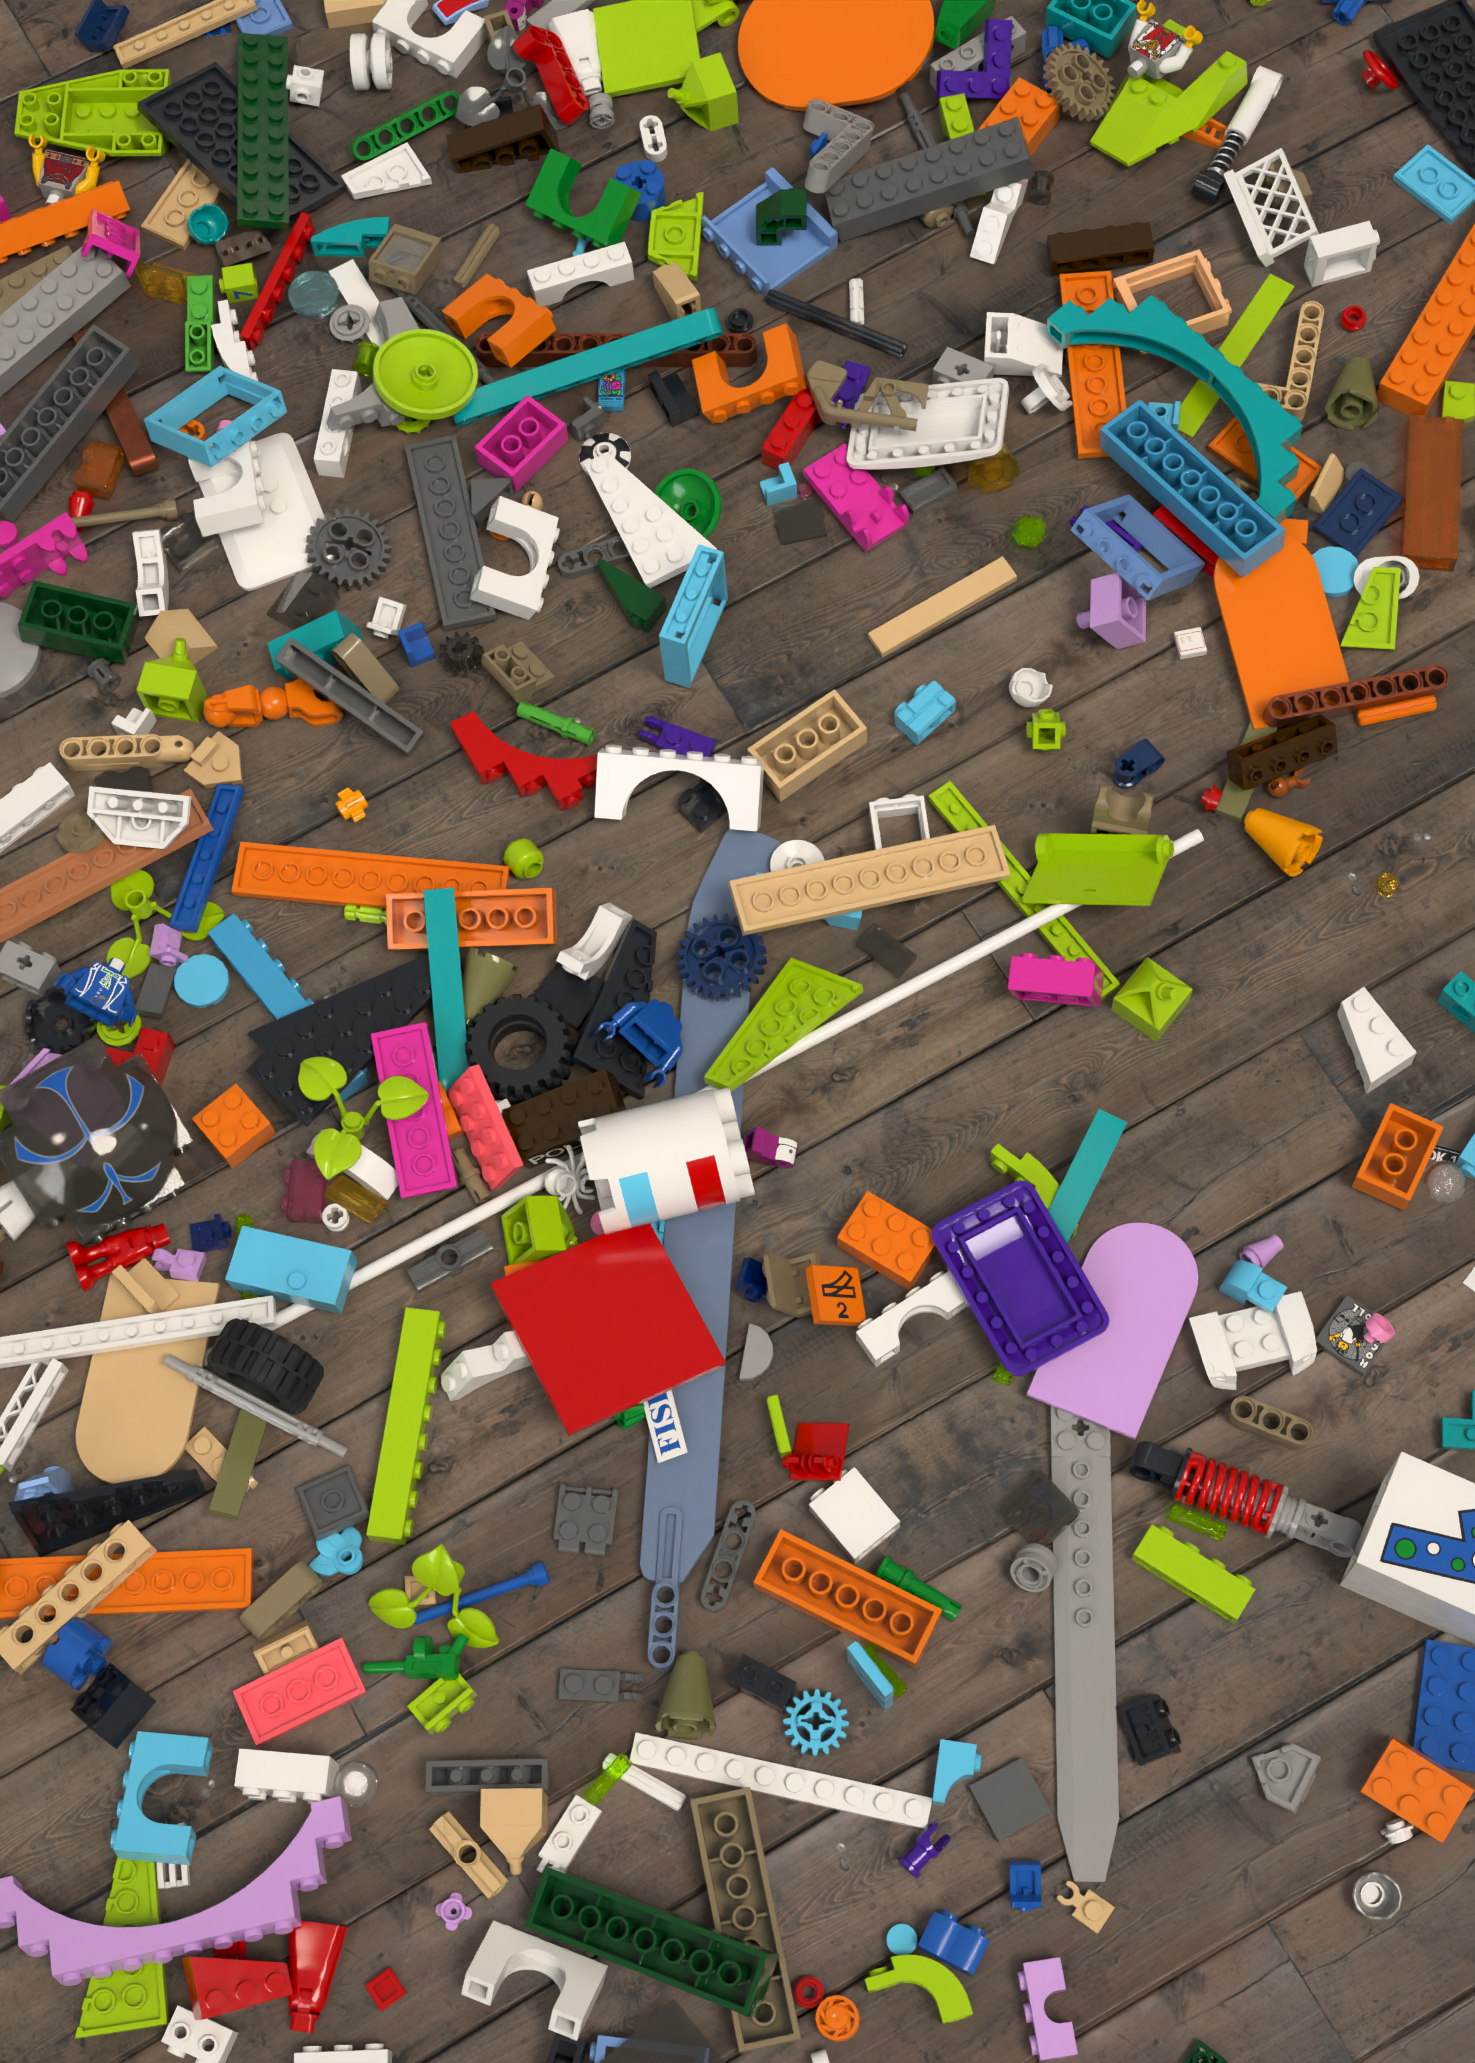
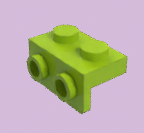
M459 1674V1677L452 1681H444L442 1678H439L407 1707L430 1735L435 1732L440 1734L452 1723L450 1719L458 1712L463 1714L474 1705L475 1701L473 1699L478 1695Z

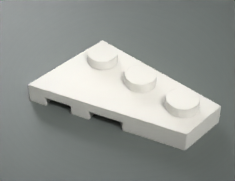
M407 142L341 176L343 183L354 200L432 184L431 177Z

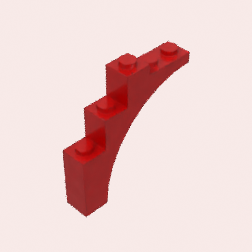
M474 711L450 723L453 736L482 785L488 782H496L503 774L507 773L521 798L527 795H535L542 787L546 786L560 811L566 808L572 809L579 805L585 799L583 788H590L596 785L598 754L582 758L556 759L536 756L521 751L499 739L482 723Z

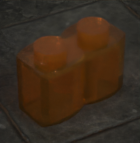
M91 441L88 448H85L83 451V465L80 470L76 471L74 476V484L77 486L78 491L89 493L95 498L110 500L125 460L122 447Z

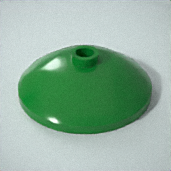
M681 469L669 474L660 482L654 494L705 539H708L716 529L722 512L721 494L713 479L695 469ZM696 508V513L692 516V511Z

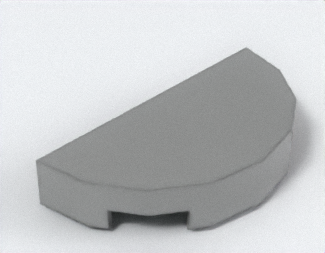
M749 1323L740 1381H752L754 1378L761 1376L769 1369L773 1360V1344L769 1335L761 1327Z

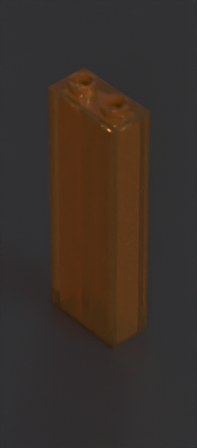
M1419 414L1416 416L1410 415L1407 423L1400 556L1407 557L1421 570L1453 572L1458 559L1463 419H1455L1450 416L1428 417L1427 415Z

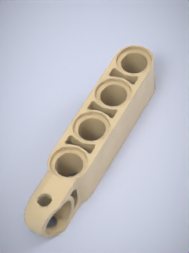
M156 734L72 737L67 738L61 743L59 751L68 768L74 771L157 768L166 763H183L191 760L190 755L195 751V745L190 740L179 735L158 736ZM179 741L183 743L182 746L175 744ZM160 748L157 752L150 753L151 750ZM132 749L131 753L123 754L126 750ZM100 751H106L104 754L96 756ZM79 752L76 756L70 757L72 753Z

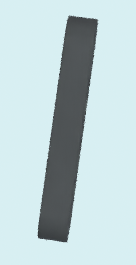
M621 536L562 554L558 560V567L561 576L566 579H575L599 571L598 563H592L588 560L592 553L601 554L603 556L602 559L613 566L633 560L628 550L623 555H616L613 552L616 546H625ZM582 557L584 559L585 566H582V563L580 562V558ZM571 562L574 568L569 569L566 563Z
M746 1500L737 1501L730 1508L701 1592L702 1606L710 1613H718L725 1609L756 1521L755 1507ZM743 1508H747V1512L751 1516L750 1518H744L741 1526L742 1529H747L746 1533L738 1528H729L731 1524L737 1527L739 1518L735 1512H741ZM728 1536H739L742 1539L740 1548L737 1550L728 1549L725 1546V1540ZM723 1562L730 1564L732 1567L731 1575L728 1578L718 1577L715 1573L717 1565ZM711 1580L720 1585H728L727 1589H724L722 1586L720 1587L719 1598L722 1599V1602H716L714 1606H711L709 1599L706 1598L707 1595H713L716 1588L715 1584H710Z

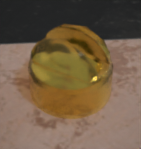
M1384 873L1377 879L1376 891L1384 897L1393 896L1397 892L1399 881L1393 873ZM1387 880H1391L1385 887L1381 885Z

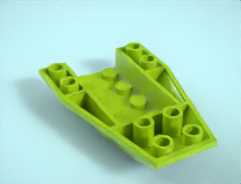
M169 69L116 70L19 91L15 136L29 140V136L34 134L36 137L35 142H41L40 135H43L47 139V144L81 151H86L89 147H95V153L98 150H102L108 156H162L169 150L170 141L137 110V102L170 86Z

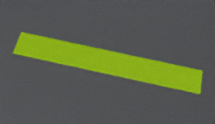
M1269 274L1219 348L1225 359L1232 365L1241 367L1295 287L1294 285ZM1198 379L1180 406L1178 430L1191 437H1194L1220 398L1212 388L1200 379Z

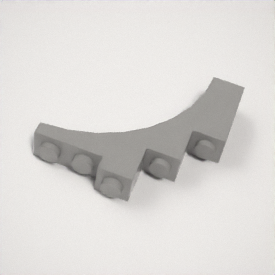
M402 297L379 302L374 319L381 333L383 344L401 332L420 329ZM373 382L364 392L351 400L331 407L327 425L331 431L348 429L360 423H371L378 419L381 426L384 427L398 425L406 420V416L395 411L383 401Z

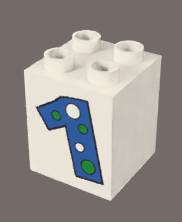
M1401 1452L1381 1483L1359 1537L1354 1555L1349 1561L1340 1586L1475 1646V1483Z

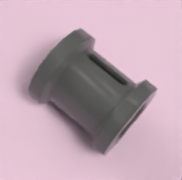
M105 658L95 660L87 669L88 676L98 682L100 690L104 694L113 692L122 681L119 674H114L109 668V663Z

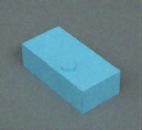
M242 1226L225 1280L234 1290L260 1296L273 1295L277 1300L342 1314L358 1260L351 1250Z

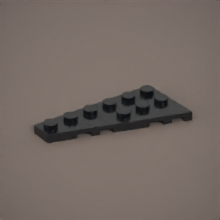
M633 919L628 923L569 1060L592 1073L604 1068L616 1076L621 1090L641 1100L645 1098V1088H643L644 1075L647 1071L645 1056L618 1031L619 1027L615 1028V1035L606 1042H603L608 1036L606 1029L602 1028L595 1034L598 1026L604 1022H611V1017L627 1003L644 1001L648 1004L650 1001V992L653 990L651 974L652 965L655 964L657 932Z

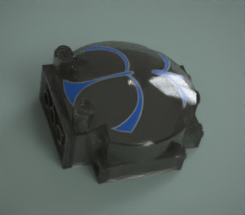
M95 1036L0 1090V1102L14 1124L0 1132V1158L42 1228L48 1226L51 1230L64 1223L65 1219L63 1216L68 1215L83 1241L86 1243L91 1240L94 1245L108 1236L105 1231L116 1226L117 1230H120L133 1222L131 1216L141 1211L144 1216L158 1207L155 1202L166 1197L170 1201L183 1193L181 1187L185 1186V1183L174 1167L169 1155L173 1153L175 1157H178L190 1150L188 1144L193 1142L141 1053L115 1066L99 1037Z

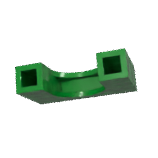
M551 148L525 205L534 209L533 215L545 221L547 217L554 219L552 224L563 230H566L567 226L572 228L571 234L583 240H586L587 236L592 238L591 244L599 248L620 243L642 193L610 178L597 207L588 215L575 217L570 209L569 195L582 163Z

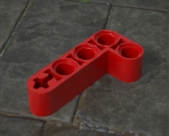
M533 25L529 26L513 42V47L520 57L535 62L558 117L565 124L572 125L589 109V104L562 41L555 33Z

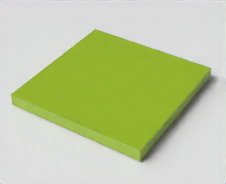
M631 0L593 8L604 93L611 97L684 83L691 62L701 58L692 0Z

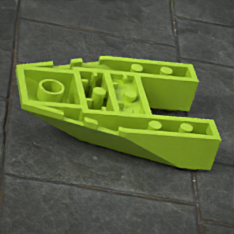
M1170 19L1163 24L1164 27L1184 37L1185 27ZM1226 51L1185 91L1162 78L1154 79L1143 73L1138 79H1134L1128 73L1092 136L1090 145L1129 167L1156 153V148L1166 143L1171 145L1179 141V136L1189 131L1193 133L1198 131L1248 84L1246 61Z

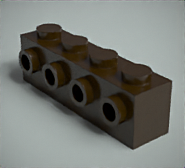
M1134 222L1130 225L1107 226L1092 230L1082 229L1069 233L1058 232L1053 235H1047L1046 247L1051 276L1153 263L1155 249L1150 222Z
M1319 714L1226 751L1229 780L1242 790L1253 789L1259 784L1275 780L1286 773L1300 770L1304 766L1316 761L1325 760L1327 757L1338 753L1335 724Z

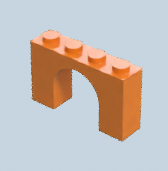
M487 273L442 310L450 330L464 339L494 317L513 315L504 326L487 339L495 358L510 368L557 330L552 321L554 316L546 306L541 307L531 297L526 298L516 288L508 287L501 279H495Z
M787 323L763 332L768 356L767 366L762 376L749 386L741 388L730 386L726 364L716 351L692 360L702 413L712 424L722 423L730 417L748 413L751 409L771 404L777 399L795 395L807 388L796 334Z

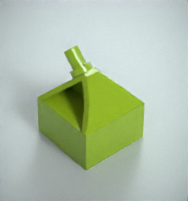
M721 52L692 61L682 88L679 90L670 88L668 90V97L674 99L690 118L710 132L739 123L737 91Z
M176 638L175 651L172 652V656L145 662L136 691L145 709H151L155 716L199 723L207 693L197 670L188 658L186 639Z
M1147 957L1115 995L1111 1010L1157 1042L1190 1002L1193 989Z
M525 1196L501 1216L509 1265L542 1261L580 1244L577 1242L578 1238L574 1235L575 1232L571 1220L557 1196Z

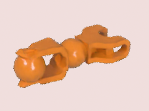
M299 678L293 682L284 683L285 690L279 686H270L258 693V688H255L253 685H246L225 691L222 694L217 693L206 699L203 707V714L208 724L222 728L226 726L257 727L263 721L262 716L267 719L278 720L283 718L288 712L290 718H301L309 725L319 727L338 723L343 717V711L331 701H321L316 698L319 692Z

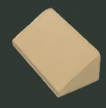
M1333 453L1329 455L1310 494L1307 505L1308 509L1322 515L1332 504L1345 474L1341 463Z
M307 1620L297 1623L252 1646L253 1653L264 1675L319 1649Z

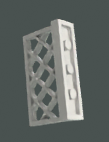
M1282 148L1236 173L1233 169L1224 173L1257 256L1265 267L1275 263L1273 258L1309 240L1310 236L1319 234ZM1280 158L1282 165L1279 172L1268 171L1270 164ZM1252 173L1260 174L1255 185L1247 184L1244 177ZM1265 176L1276 178L1271 190L1261 187ZM1281 180L1291 182L1287 194L1277 191ZM1258 192L1268 194L1264 206L1254 203ZM1274 196L1284 198L1280 210L1269 208ZM1290 200L1300 203L1296 214L1285 212ZM1267 213L1277 215L1272 227L1263 224ZM1283 217L1293 219L1289 231L1278 229ZM1299 221L1309 224L1310 229L1302 234L1294 233ZM1276 233L1286 236L1283 244L1273 248L1272 241Z

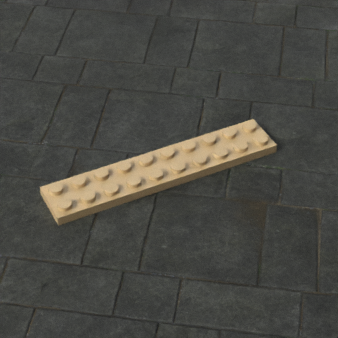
M991 825L730 880L728 886L744 936L1009 879L1011 873L996 826Z

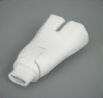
M585 9L552 18L548 23V29L555 33L562 41L584 94L587 96L601 92L602 71L594 13Z
M69 1158L53 1164H35L17 1178L0 1187V1227L6 1231V1234L13 1241L22 1234L42 1209L62 1190L67 1180L71 1179L70 1174L79 1168L78 1164Z

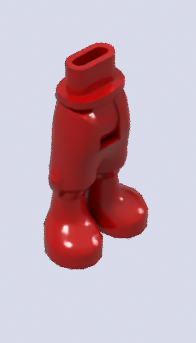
M164 1223L151 1227L149 1224L147 1225L148 1230L146 1227H139L113 1236H107L99 1244L89 1247L82 1246L76 1240L67 1242L66 1246L83 1291L87 1292L93 1289L98 1280L108 1274L112 1275V1271L120 1264L126 1270L139 1263L142 1259L151 1256L155 1249L171 1244ZM102 1257H108L104 1262L92 1266H86L91 1262L96 1261Z

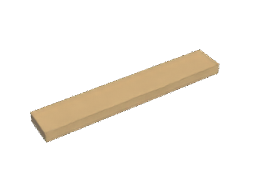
M215 0L118 43L113 48L123 69H126L258 10L254 0Z
M1002 556L868 633V638L881 657H884L1017 581V575Z

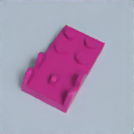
M92 209L88 219V233L81 249V256L87 257L92 244L107 251L106 257L110 259L115 254L128 260L124 276L130 278L140 257V230Z
M843 444L804 468L802 475L863 550L867 552L908 525L909 512L905 504L895 505L893 490L890 486L881 488L866 469H853L848 465V446Z
M67 512L0 554V599L9 596L19 586L29 583L35 576L47 568L59 576H66L67 565L64 562L66 556H73L76 561L84 564L87 562L88 552L73 520Z

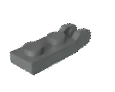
M561 1669L558 1699L559 1701L619 1704V1701L642 1702L643 1694L638 1692L620 1693V1683L640 1684L644 1682V1675L621 1674L618 1671Z

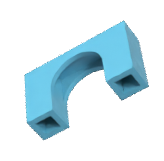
M137 1731L136 1740L131 1742L129 1748V1759H132L130 1770H126L123 1777L124 1799L119 1800L117 1806V1818H120L118 1829H114L111 1835V1848H113L119 1859L191 1866L197 1836L192 1826L163 1824L151 1821L144 1816L142 1803L150 1785L163 1776L184 1774L208 1777L213 1753V1746L208 1737Z

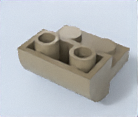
M522 641L508 648L502 644L482 655V666L517 703H521L523 700L531 701L533 693L547 687L554 681L555 676Z

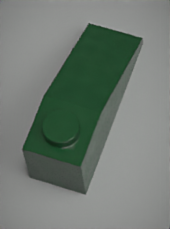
M600 558L597 561L599 575L627 622L637 630L642 629L649 633L667 610L665 597Z

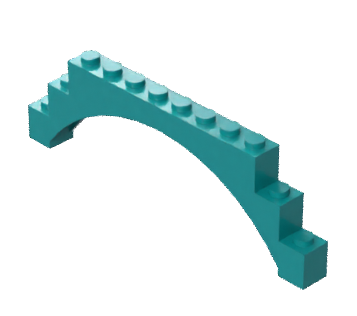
M1150 295L1128 313L1123 304L1117 303L1110 297L1088 316L1081 306H1076L1069 300L1047 318L1046 333L1064 349L1069 345L1106 344L1134 348L1169 360L1206 383L1227 404L1248 438L1258 475L1259 492L1255 503L1279 524L1294 512L1297 498L1289 488L1284 486L1297 476L1300 464L1296 455L1291 451H1287L1300 440L1303 428L1300 420L1285 411L1276 399L1270 398L1263 392L1258 383L1248 379L1238 366L1232 365L1225 359L1220 350L1211 347L1200 333H1195L1188 327L1183 318L1173 314L1163 301H1158L1153 295Z

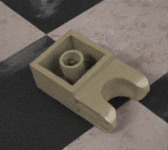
M1100 784L1091 834H1148L1155 794L1142 792L1137 797H1126L1117 794L1113 786Z

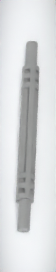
M168 1354L164 1361L165 1365L186 1375L188 1380L314 1447L319 1445L341 1458L345 1457L349 1448L325 1436L324 1431L198 1365L192 1366L171 1354Z

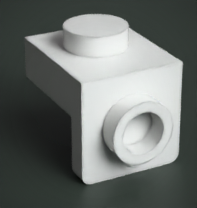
M379 597L372 622H367L366 627L374 629L373 634L388 639L389 634L398 635L407 605Z

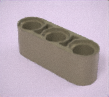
M354 633L347 635L331 650L334 658L351 679L386 704L400 691L396 682Z
M1240 1396L1234 1399L1228 1410V1420L1234 1427L1293 1451L1305 1449L1313 1437V1428L1305 1419L1247 1396ZM1245 1407L1249 1411L1250 1416L1240 1418L1235 1413V1408ZM1263 1419H1274L1278 1427L1276 1429L1266 1428L1263 1424ZM1299 1429L1303 1431L1305 1439L1302 1441L1295 1440L1291 1436V1430Z
M302 1560L295 1564L242 1613L239 1620L261 1642L314 1596L323 1586L324 1581L305 1560Z

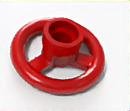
M1364 50L1363 58L1369 66L1361 74L1364 80L1373 89L1381 81L1389 89L1396 90L1399 84L1390 69L1371 50Z

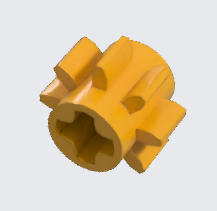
M348 787L338 793L339 801L335 803V806L345 821L351 818L354 822H357L366 817L364 809L369 806L359 790L352 792Z

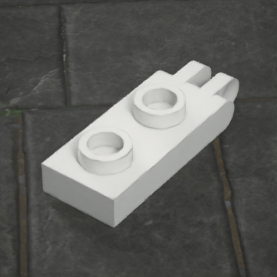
M575 1795L541 1849L538 1856L542 1858V1861L537 1867V1871L543 1873L545 1866H548L549 1863L553 1865L552 1867L567 1870L602 1814V1811L578 1795Z

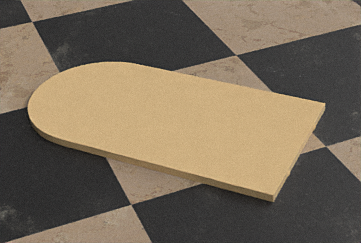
M110 1274L100 1322L149 1314L113 1274ZM165 1279L177 1291L180 1298L164 1312L217 1304L220 1289L219 1283ZM210 1336L92 1354L76 1427V1446L82 1462L94 1476L108 1484L164 1475L177 1463L189 1439L199 1386L189 1381L186 1375L165 1365L164 1361L167 1355L171 1354L192 1366L198 1365L203 1368Z

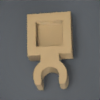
M1067 1881L1065 1886L1072 1890L1073 1897L1065 1899L1063 1896L1058 1895L1057 1901L1063 1906H1073L1076 1908L1072 1917L1095 1934H1098L1115 1907L1090 1889L1085 1896H1082L1078 1886L1071 1881Z

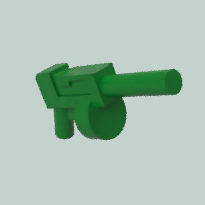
M459 1633L452 1646H440V1654H434L432 1637L417 1636L413 1646L414 1655H406V1661L365 1662L364 1673H404L408 1679L442 1678L444 1681L456 1680L459 1677L461 1661L459 1656L468 1643L469 1638Z

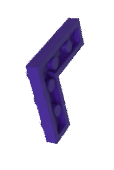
M985 19L983 72L937 70L936 97H947L963 93L965 98L1002 99L1010 86L1012 20Z

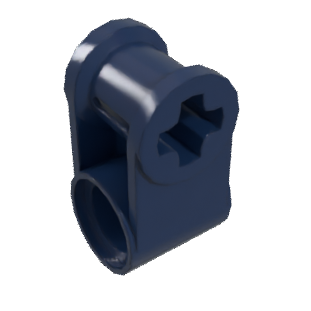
M1148 739L1139 741L1132 749L1116 760L1113 774L1115 785L1122 789L1133 787L1146 776L1156 772L1165 762V757Z

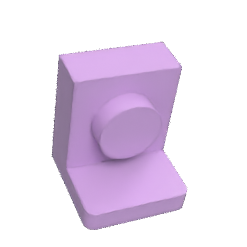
M163 923L155 925L149 956L159 960L160 964L168 967H174L178 963L187 962L188 956L179 952L182 933Z

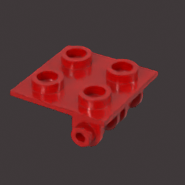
M798 1423L794 1453H789L782 1460L783 1467L791 1471L789 1480L841 1481L850 1424Z

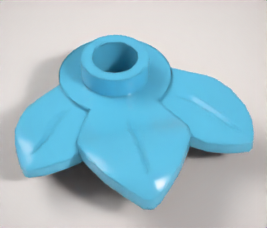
M351 1526L346 1528L341 1535L335 1533L320 1541L316 1540L318 1551L321 1554L313 1559L309 1566L314 1572L322 1576H331L337 1572L347 1575L357 1573L363 1564V1554L360 1551L362 1543L360 1532ZM352 1556V1558L349 1561H344L346 1558Z

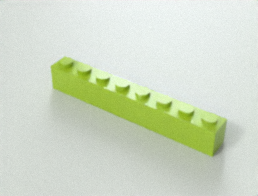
M405 1308L366 1534L370 1541L406 1545L407 1537L412 1536L413 1520L410 1519L411 1509L416 1508L418 1502V1491L415 1490L416 1479L420 1480L423 1472V1462H419L421 1451H426L428 1434L424 1432L426 1422H431L433 1406L429 1405L430 1396L435 1394L437 1389V1377H434L435 1366H440L442 1359V1349H438L440 1338H445L447 1322L443 1321L440 1311Z

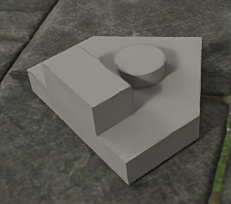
M1292 1743L1281 1747V1749L1252 1757L1267 1801L1296 1814L1300 1803L1304 1802L1314 1782L1315 1772L1321 1761V1756Z

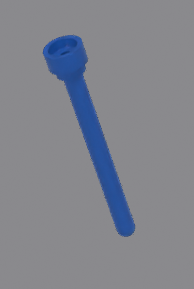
M540 1561L532 1564V1568L527 1569V1573L459 1597L458 1610L529 1584L532 1586L538 1585V1587L550 1584L544 1562ZM453 1600L417 1612L414 1624L419 1625L452 1613Z

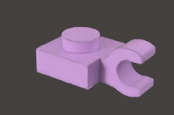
M155 1249L152 1255V1260L156 1261L154 1266L156 1270L169 1271L171 1278L196 1282L199 1281L207 1260L205 1252L177 1249L176 1255H172L164 1249Z

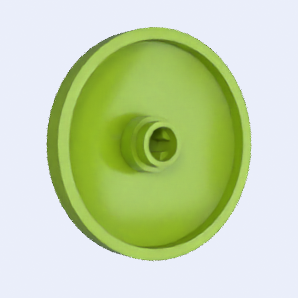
M414 329L391 337L380 347L374 359L373 381L380 397L395 411L415 419L436 420L452 416L469 404L477 388L478 369L471 352L456 338L436 330Z

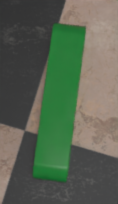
M453 91L440 92L350 140L348 144L349 154L354 159L369 160L456 114L460 95ZM447 96L453 99V106L449 110L444 107V99ZM425 107H428L432 112V116L428 121H425L422 117V111ZM405 118L410 122V129L406 133L400 128V123ZM382 130L388 133V141L385 144L380 143L378 135ZM361 141L367 147L366 153L362 156L356 150L358 143Z

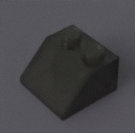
M314 572L296 573L271 606L267 616L292 630L306 625L332 612L340 601L336 584Z

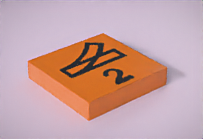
M810 1265L805 1268L814 1324L859 1326L866 1320L858 1268Z

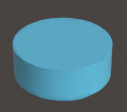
M897 1924L887 1934V1946L896 1956L910 1955L916 1949L917 1934L909 1925Z

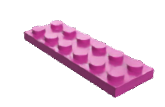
M423 1022L372 1033L371 1039L380 1084L390 1077L404 1076L417 1083L429 1094L425 1105L413 1115L401 1120L386 1119L401 1198L404 1200L458 1188L428 1024Z

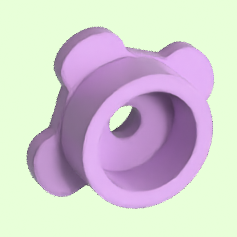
M452 1893L449 1899L436 1906V1914L442 1916L448 1930L454 1931L464 1919L469 1920L471 1918L472 1909L465 1906L461 1894ZM456 1909L457 1913L453 1915L451 1910Z

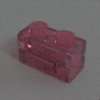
M293 1160L291 1161V1169H286L285 1186H289L288 1196H284L282 1199V1213H286L289 1222L324 1223L322 1213L325 1209L328 1180L320 1172L316 1161Z

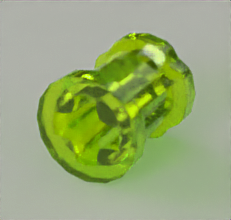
M362 341L357 347L359 354L357 360L353 363V370L357 371L360 375L371 376L373 375L374 359L380 347L375 343Z

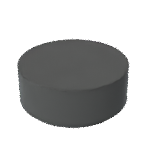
M1362 461L1350 463L1344 474L1345 482L1348 484L1361 468L1372 475L1370 466Z

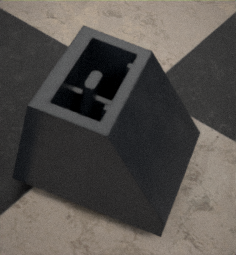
M109 1663L106 1668L96 1675L95 1681L87 1691L78 1696L71 1711L91 1730L117 1749L156 1701L112 1663Z

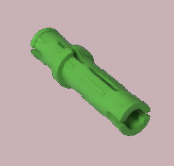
M524 700L518 706L516 714L518 717L560 733L561 737L566 739L570 737L588 746L592 744L595 738V729L583 726L575 722V719L571 717L559 716Z

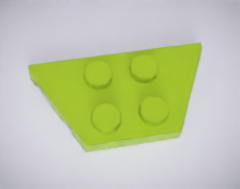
M704 192L696 193V198L686 202L678 200L667 207L662 206L651 211L648 260L661 266L676 262L688 279L692 281L698 280Z

